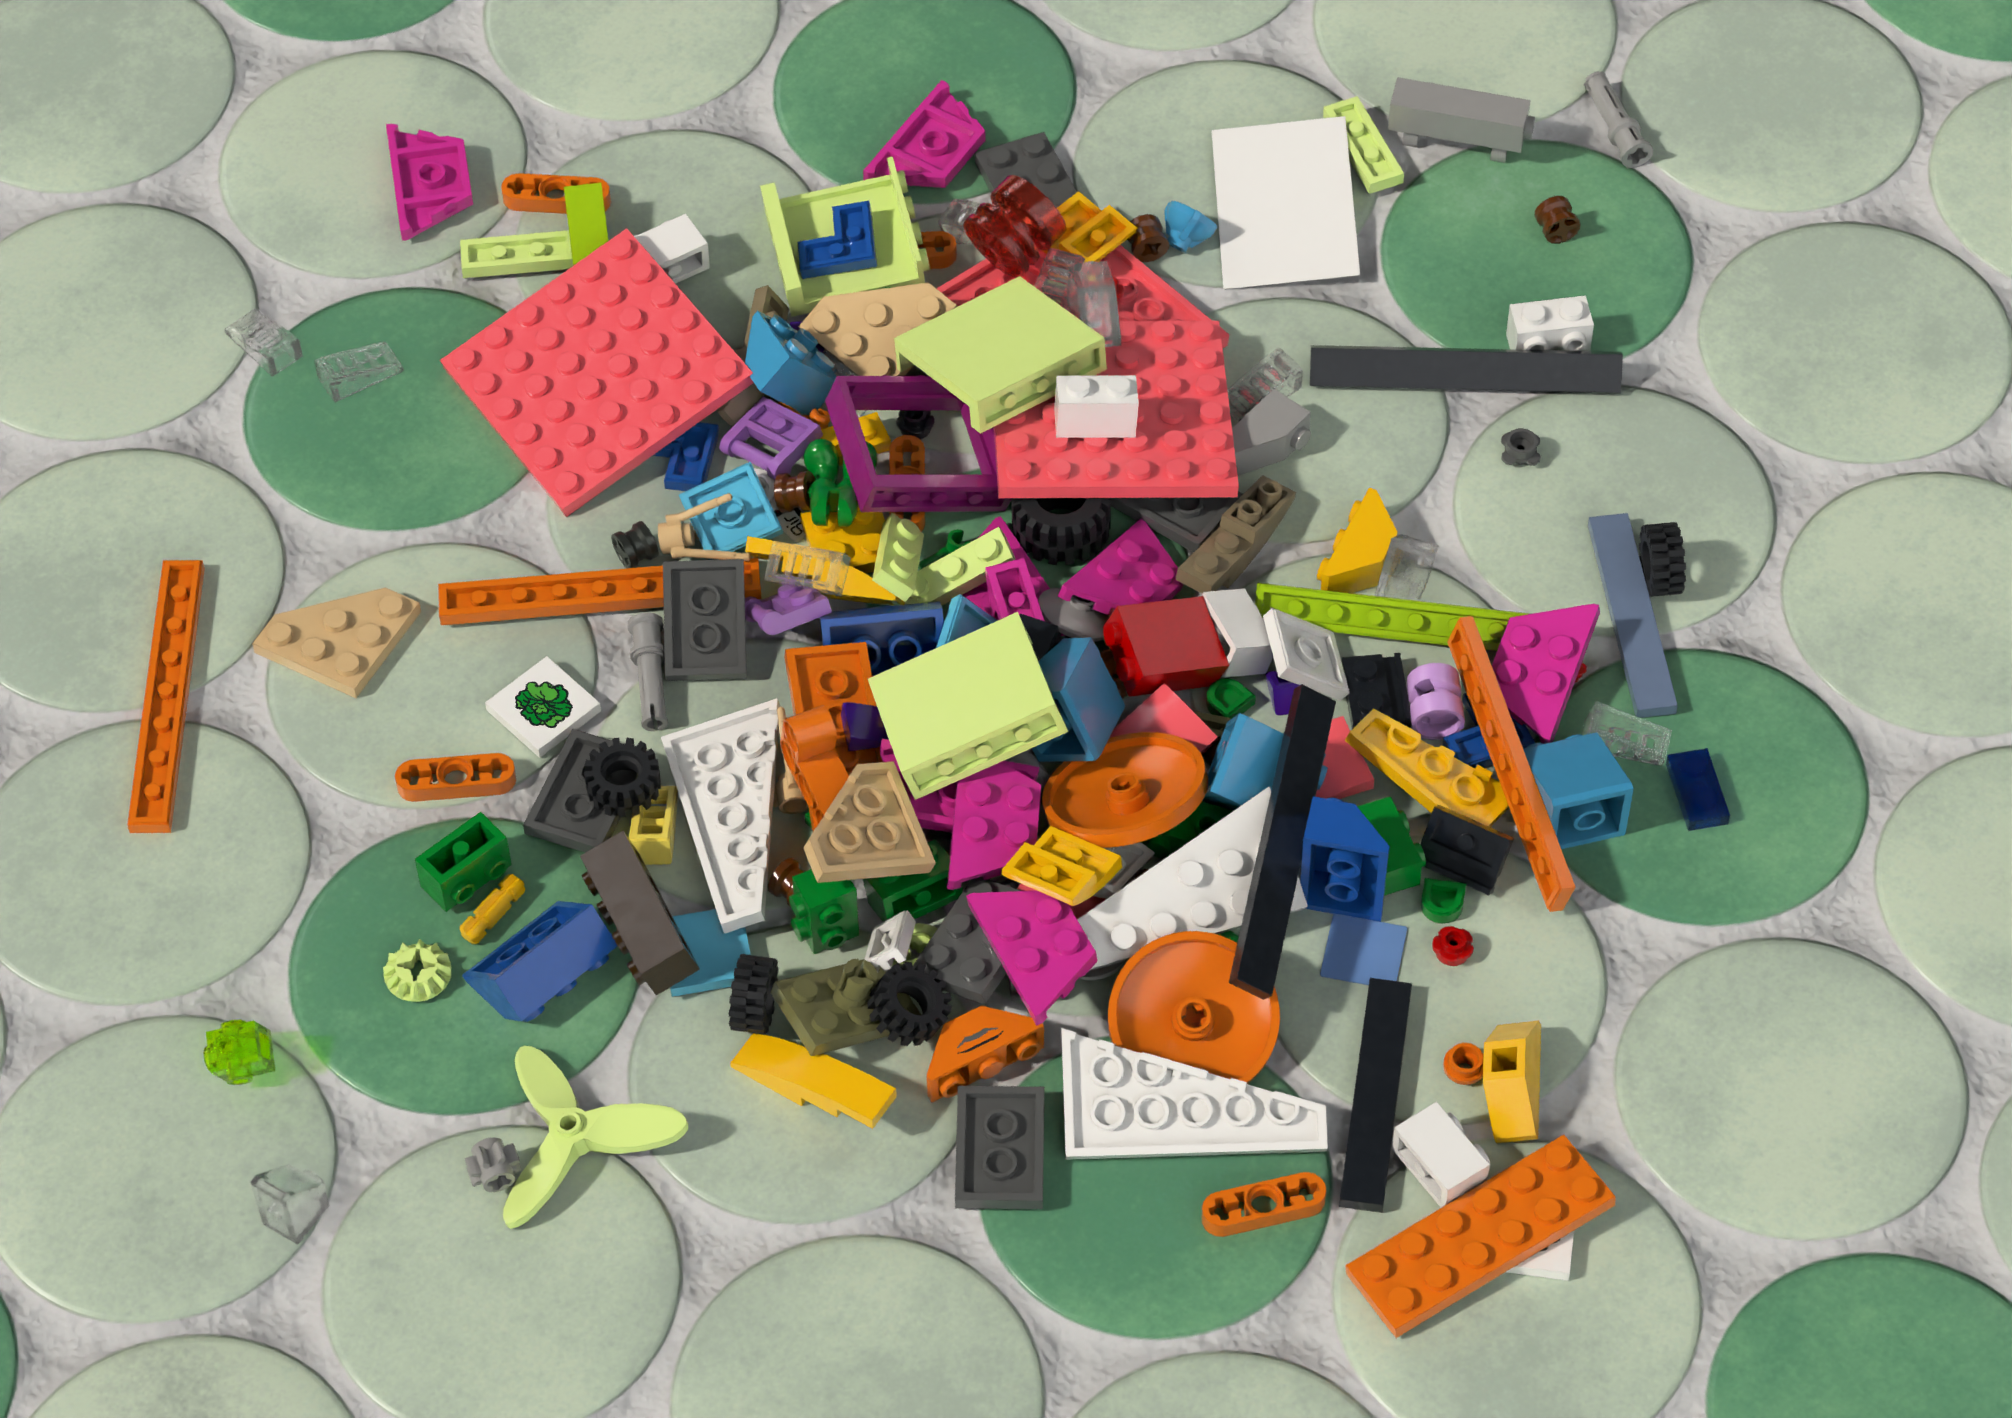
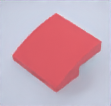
M1165 683L1118 724L1109 737L1138 732L1166 733L1191 742L1202 755L1218 740L1217 735Z
M1343 716L1332 719L1325 750L1326 755L1322 764L1327 766L1328 769L1323 784L1316 791L1315 797L1342 799L1374 789V777L1364 757L1345 742L1350 729Z

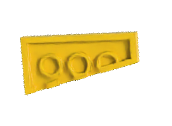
M1374 708L1349 732L1345 739V742L1431 813L1435 806L1441 805L1491 827L1509 809L1500 782L1491 777L1493 772L1478 764L1476 768L1454 758V751L1442 745L1434 747L1421 740L1420 733Z

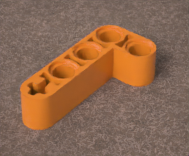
M824 705L784 719L780 740L784 759L817 824L820 823L849 777L835 749L837 733L834 721Z

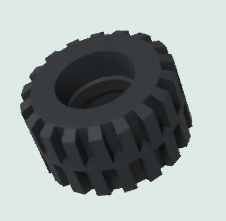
M1012 498L1013 535L1021 543V547L1026 554L1033 552V559L1035 560L1047 559L1048 564L1057 565L1058 561H1065V565L1074 564L1075 559H1080L1083 562L1090 558V552L1097 554L1102 549V543H1106L1109 538V530H1111V498ZM1054 509H1069L1074 512L1069 514H1054L1048 511Z

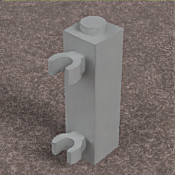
M1397 77L1390 103L1388 130L1404 132L1402 145L1417 148L1419 135L1492 148L1490 161L1505 163L1507 151L1521 153L1524 138H1532L1535 117L1529 116L1530 100Z

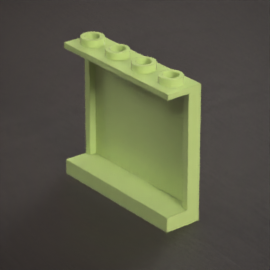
M893 157L887 158L890 175L779 199L775 183L760 186L765 214L791 317L810 313L819 301L826 296L925 283L924 271L930 270L926 248L918 249L917 245L923 244L919 223H911L910 219L915 218L911 196H903V193L908 192L905 174L903 170L896 171ZM869 200L872 209L877 267L802 279L797 242L834 236L832 207Z
M1021 276L894 338L897 370L902 372L916 365L963 401L970 409L971 427L980 434L1054 397L1057 376L1097 375L1107 370L1105 338Z
M1018 612L868 678L900 772L915 800L1068 732L1033 649L1031 638Z

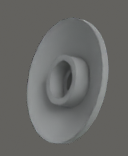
M1051 588L1040 595L1038 602L1044 620L1057 625L1060 633L1071 638L1091 637L1093 642L1104 640L1103 626L1111 614L1107 615L1093 610L1095 602L1072 595L1070 602L1058 597L1061 588Z

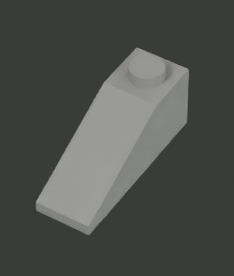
M1273 389L1232 428L1237 475L1239 476L1283 461L1295 450H1301L1311 436V431L1309 430L1311 412Z

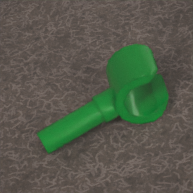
M961 529L951 531L948 534L946 547L920 561L919 570L970 543L971 541H967L964 544H960L964 531Z

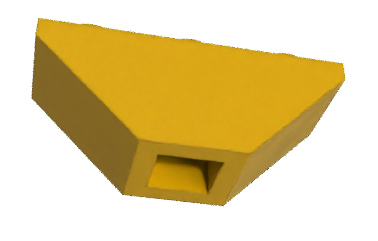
M1369 487L1363 500H1356L1349 514L1348 522L1350 523L1347 529L1341 528L1338 531L1334 540V552L1331 558L1325 557L1318 569L1317 580L1321 581V590L1355 593L1379 586L1396 556L1398 532L1377 490Z
M1539 1020L1497 1025L1484 1042L1483 1085L1493 1137L1496 1143L1538 1139L1541 1023Z

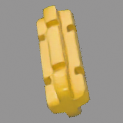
M513 874L506 875L498 884L500 889H493L473 911L475 916H469L459 928L460 935L471 944L479 943L487 934L485 929H492L512 907L510 902H516L523 895L525 887L524 882Z

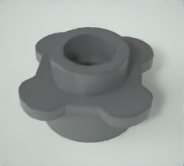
M1518 428L1502 436L1501 443L1505 446V452L1502 453L1501 459L1505 464L1527 463L1530 466H1534L1540 462L1541 456L1537 452V446L1540 444L1538 435L1528 429Z

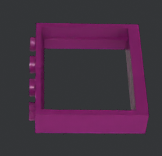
M850 375L836 377L825 403L860 512L1006 511L1012 498L998 497L994 427L981 434L971 427L970 409L963 401L933 378L925 375ZM856 410L961 411L982 474L876 475Z

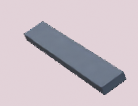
M1628 513L1589 517L1588 529L1636 718L1676 714L1678 705Z

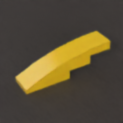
M747 536L746 553L762 560L783 562L781 572L791 579L819 582L817 592L828 599L888 606L905 605L903 600L872 581V577L832 557L785 542Z
M753 1033L730 1062L733 1069L800 1106H803L808 1101L835 1117H838L843 1112L872 1129L897 1097L895 1087L860 1069L826 1054L811 1057L804 1046L769 1035Z

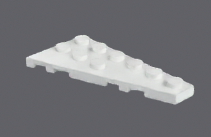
M778 698L661 737L724 934L764 921L779 736L777 708L780 707Z
M1270 786L1077 919L1097 955V963L1089 971L1129 960L1143 946L1172 933L1201 931L1220 934L1241 928L1271 795ZM1299 877L1290 913L1308 907Z
M1061 1028L1066 1160L1327 1152L1326 1105L1278 1091L1272 1092L1251 1086L1244 1081L1217 1076L1203 1069L1145 1052L1139 1053L1115 1046L1111 1042L1101 1039L1098 1041Z

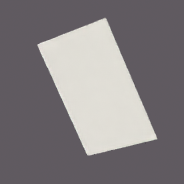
M1345 116L1212 130L1223 289L1360 275Z

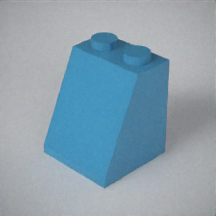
M1065 638L1040 659L1039 663L1068 732L1032 748L1039 762L1097 760L1126 706L1092 638Z
M1241 713L1226 723L1209 768L1208 789L1202 801L1234 811L1270 786V790H1272L1284 734ZM1322 765L1317 790L1323 784L1328 769L1327 766Z
M1597 732L1587 735L1576 734L1567 737L1565 740L1546 744L1535 743L1523 749L1561 849L1626 834L1634 788L1630 779Z

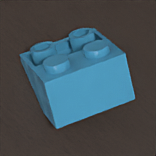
M758 310L753 315L745 364L753 372L750 378L760 392L810 416V412L813 409L818 410L823 405L837 376L832 371L834 364L827 356L818 351L816 348L818 341L807 330L800 328L798 331L793 329L778 315L770 317Z

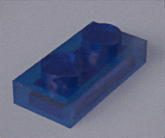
M1708 748L1667 755L1666 766L1688 831L1728 825L1730 813Z

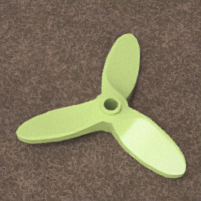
M532 1046L520 1047L515 1056V1067L520 1084L535 1111L549 1126V1133L539 1150L516 1180L503 1209V1219L507 1227L513 1229L531 1219L551 1198L571 1166L580 1156L585 1155L589 1151L623 1154L669 1145L683 1137L689 1129L686 1118L674 1108L643 1103L613 1104L584 1111L579 1108L570 1084L557 1065L539 1049Z

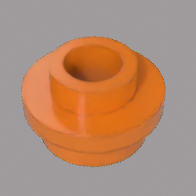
M1459 1043L1446 1053L1443 1062L1444 1072L1455 1083L1461 1085L1474 1084L1483 1078L1484 1054L1474 1044ZM1466 1063L1470 1065L1472 1068L1465 1069L1459 1067L1458 1065Z

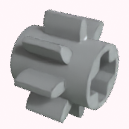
M496 1137L486 1138L476 1143L471 1150L473 1156L465 1158L472 1186L482 1183L484 1189L488 1192H499L507 1189L515 1181L514 1173L521 1172L522 1170L515 1145L511 1143L504 1147L503 1141Z

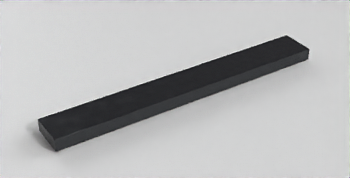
M1311 345L1310 386L1621 393L1623 353L1609 351Z
M1303 684L1294 688L1229 979L1230 984L1263 1000L1271 997L1273 994L1302 860L1304 833L1312 798L1316 796L1336 701Z

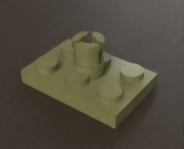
M852 959L843 965L776 981L770 992L811 1057L887 1037L890 1034L887 1029L882 1033L876 1029L881 1022L879 1020L871 1021L869 1015L874 1009H868L867 1004L871 998V990L887 971L884 972L880 966L879 972H877L876 968L864 959ZM897 993L898 1001L904 1009L912 1014L921 1015L909 995Z

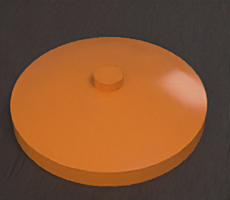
M1138 732L1119 735L1108 739L1100 757L1095 761H1064L1052 773L1045 784L1042 794L1043 809L1049 826L1099 847L1111 848L1131 845L1163 834L1189 817L1205 797L1209 783L1208 773L1200 751L1191 742L1181 737L1159 732Z
M1201 931L1177 932L1160 937L1138 950L1126 962L1114 982L1108 1005V1030L1111 1043L1139 1053L1145 1052L1203 1069L1217 1076L1228 1079L1234 1078L1249 1084L1267 1064L1277 1041L1280 1026V1006L1275 986L1272 996L1263 1000L1229 983L1237 943L1229 938Z

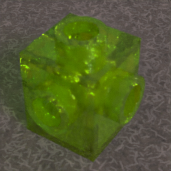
M230 1020L223 1022L220 1025V1029L206 1032L207 1046L203 1051L206 1067L211 1074L226 1081L227 1084H247L253 1081V1076L275 1071L271 1030L256 1021Z

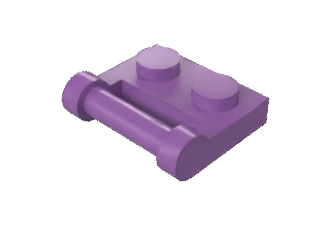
M763 396L722 437L720 450L730 457L738 456L767 471V475L775 480L778 474H790L792 466L804 455L809 443L820 439L823 433L819 424ZM752 437L779 451V453L772 457L745 443V441Z
M800 582L785 584L777 589V594L762 600H758L755 597L745 598V620L757 622L760 629L769 635L779 634L832 613L826 596Z

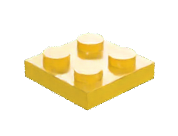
M858 508L855 519L849 527H839L837 512H830L828 526H816L812 522L811 511L800 514L801 524L810 550L825 554L866 574L874 572L882 525L885 521L882 512H860V508Z

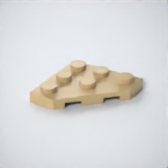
M927 282L823 297L798 327L811 333L818 341V344L858 376H905L912 367L902 372L897 370L894 338L958 306Z
M385 587L275 614L252 643L254 653L357 698L421 613L420 603Z
M894 761L857 764L803 848L817 883L930 873L936 864Z

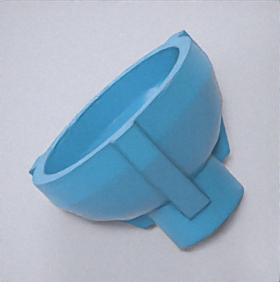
M1171 201L1168 202L1165 208L1166 234L1169 236V245L1181 252L1186 253L1188 248H1193L1207 240L1217 229V225L1212 220L1185 204Z

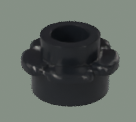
M900 410L898 412L899 417L896 419V425L902 435H912L923 439L929 435L934 426L935 418L933 415H930L931 410Z

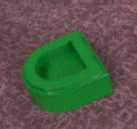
M1229 678L1219 679L1213 682L1207 690L1206 706L1212 715L1227 717L1231 720L1237 714H1243L1255 705L1256 695L1237 680Z
M1425 878L1421 899L1423 914L1429 920L1439 924L1455 921L1463 910L1466 884Z

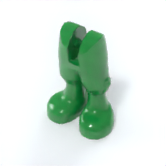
M816 439L806 447L803 458L807 470L812 472L816 479L807 490L810 497L812 522L816 526H828L830 512H837L839 527H849L855 519L859 505L844 459L843 480L836 485L835 482L839 473L838 452L830 441ZM866 441L874 469H876V449Z

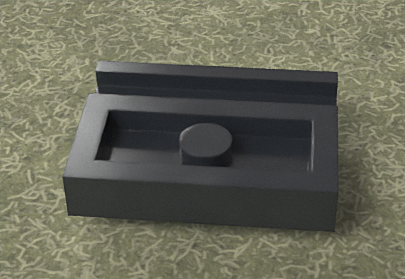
M1394 653V657H1382V654L1342 657L1341 662L1349 688V694L1346 696L1351 728L1353 729L1373 708L1411 728L1410 705L1400 653Z
M1437 805L1432 811L1420 845L1426 859L1425 868L1459 883H1464L1466 886L1486 895H1490L1494 892L1495 883L1501 874L1514 837L1441 805Z

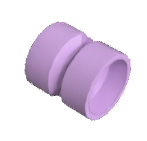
M1428 663L1413 669L1407 676L1412 729L1420 733L1421 738L1429 740H1442L1443 737L1460 732L1464 728L1465 718L1463 702L1461 701L1460 677L1456 668L1443 663Z

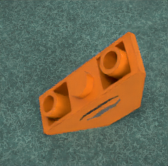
M979 1006L944 1023L927 1072V1094L930 1101L935 1102L943 1097H953L958 1094V1086H967L980 1079L992 1078L1002 1068L1018 1060L1026 1061L1034 1057L1044 1048L1043 1023L1036 1026L1032 1017L986 1006Z

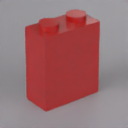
M1203 596L1117 606L1103 626L1105 643L1111 648L1117 664V675L1124 683L1129 697L1152 694L1163 683L1172 691L1209 687L1213 682L1219 680L1229 667Z

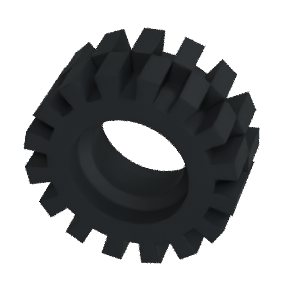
M1677 522L1647 524L1641 527L1639 536L1641 556L1639 558L1650 597L1682 594L1685 589V549L1682 547L1683 537L1680 536L1681 530Z
M619 737L613 738V746L610 747L604 741L599 744L600 753L593 749L589 753L590 760L586 759L584 764V775L589 800L593 801L594 807L598 810L604 806L605 814L612 816L614 810H618L619 817H626V810H631L633 816L640 814V805L646 810L652 806L651 799L656 801L659 796L658 789H661L659 763L655 757V752L652 748L647 751L646 743L642 741L635 746L634 738L627 737L625 744H620ZM618 770H632L638 773V778L629 784L615 785L607 781V777Z
M741 954L740 958H738L737 968L734 970V981H732L731 985L732 995L729 1000V1004H731L729 1009V1026H731V1030L763 1035L768 1033L769 1026L772 1023V1014H774L775 999L770 992L774 983L778 981L779 969L776 958Z
M905 962L902 966L899 963L893 965L870 992L871 998L867 1002L868 1009H874L869 1015L871 1021L879 1020L881 1022L876 1029L880 1033L887 1029L890 1032L887 1039L892 1042L901 1037L900 1045L908 1046L911 1041H913L914 1046L921 1045L924 1040L926 1042L930 1040L946 1022L947 1016L951 1013L952 1006L947 1005L952 1000L951 994L942 993L947 987L944 980L937 983L934 979L938 974L931 970L927 975L924 973L926 966L920 963L914 969L912 962ZM897 993H904L913 997L919 1003L923 1014L915 1015L904 1009L898 1001Z

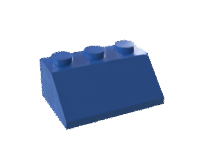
M940 601L832 611V613L820 617L822 646L866 642L873 677L935 649L944 624L943 608Z
M1314 796L1312 798L1303 838L1300 883L1308 905L1305 909L1381 922L1390 846L1353 803H1347L1337 798L1325 799Z
M557 901L462 976L505 1019L528 1022L544 1011L545 1007L543 1004L552 997L562 996L572 990L577 985L575 979L587 970L593 971L604 965L609 960L608 953L614 950L617 944L592 904Z

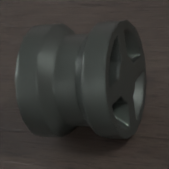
M642 521L634 523L631 530L625 533L618 531L611 536L615 552L625 568H635L638 566L639 561L645 558L652 560L659 555L655 539L649 528Z

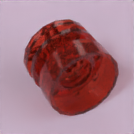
M1008 175L992 192L990 196L992 204L981 203L976 213L970 214L964 221L963 226L972 244L990 263L1003 273L1017 278L1019 276L1023 277L1028 272L1029 265H1035L1040 258L1038 249L1042 251L1049 250L1065 234L1067 227L1058 209L1037 187L1019 176Z

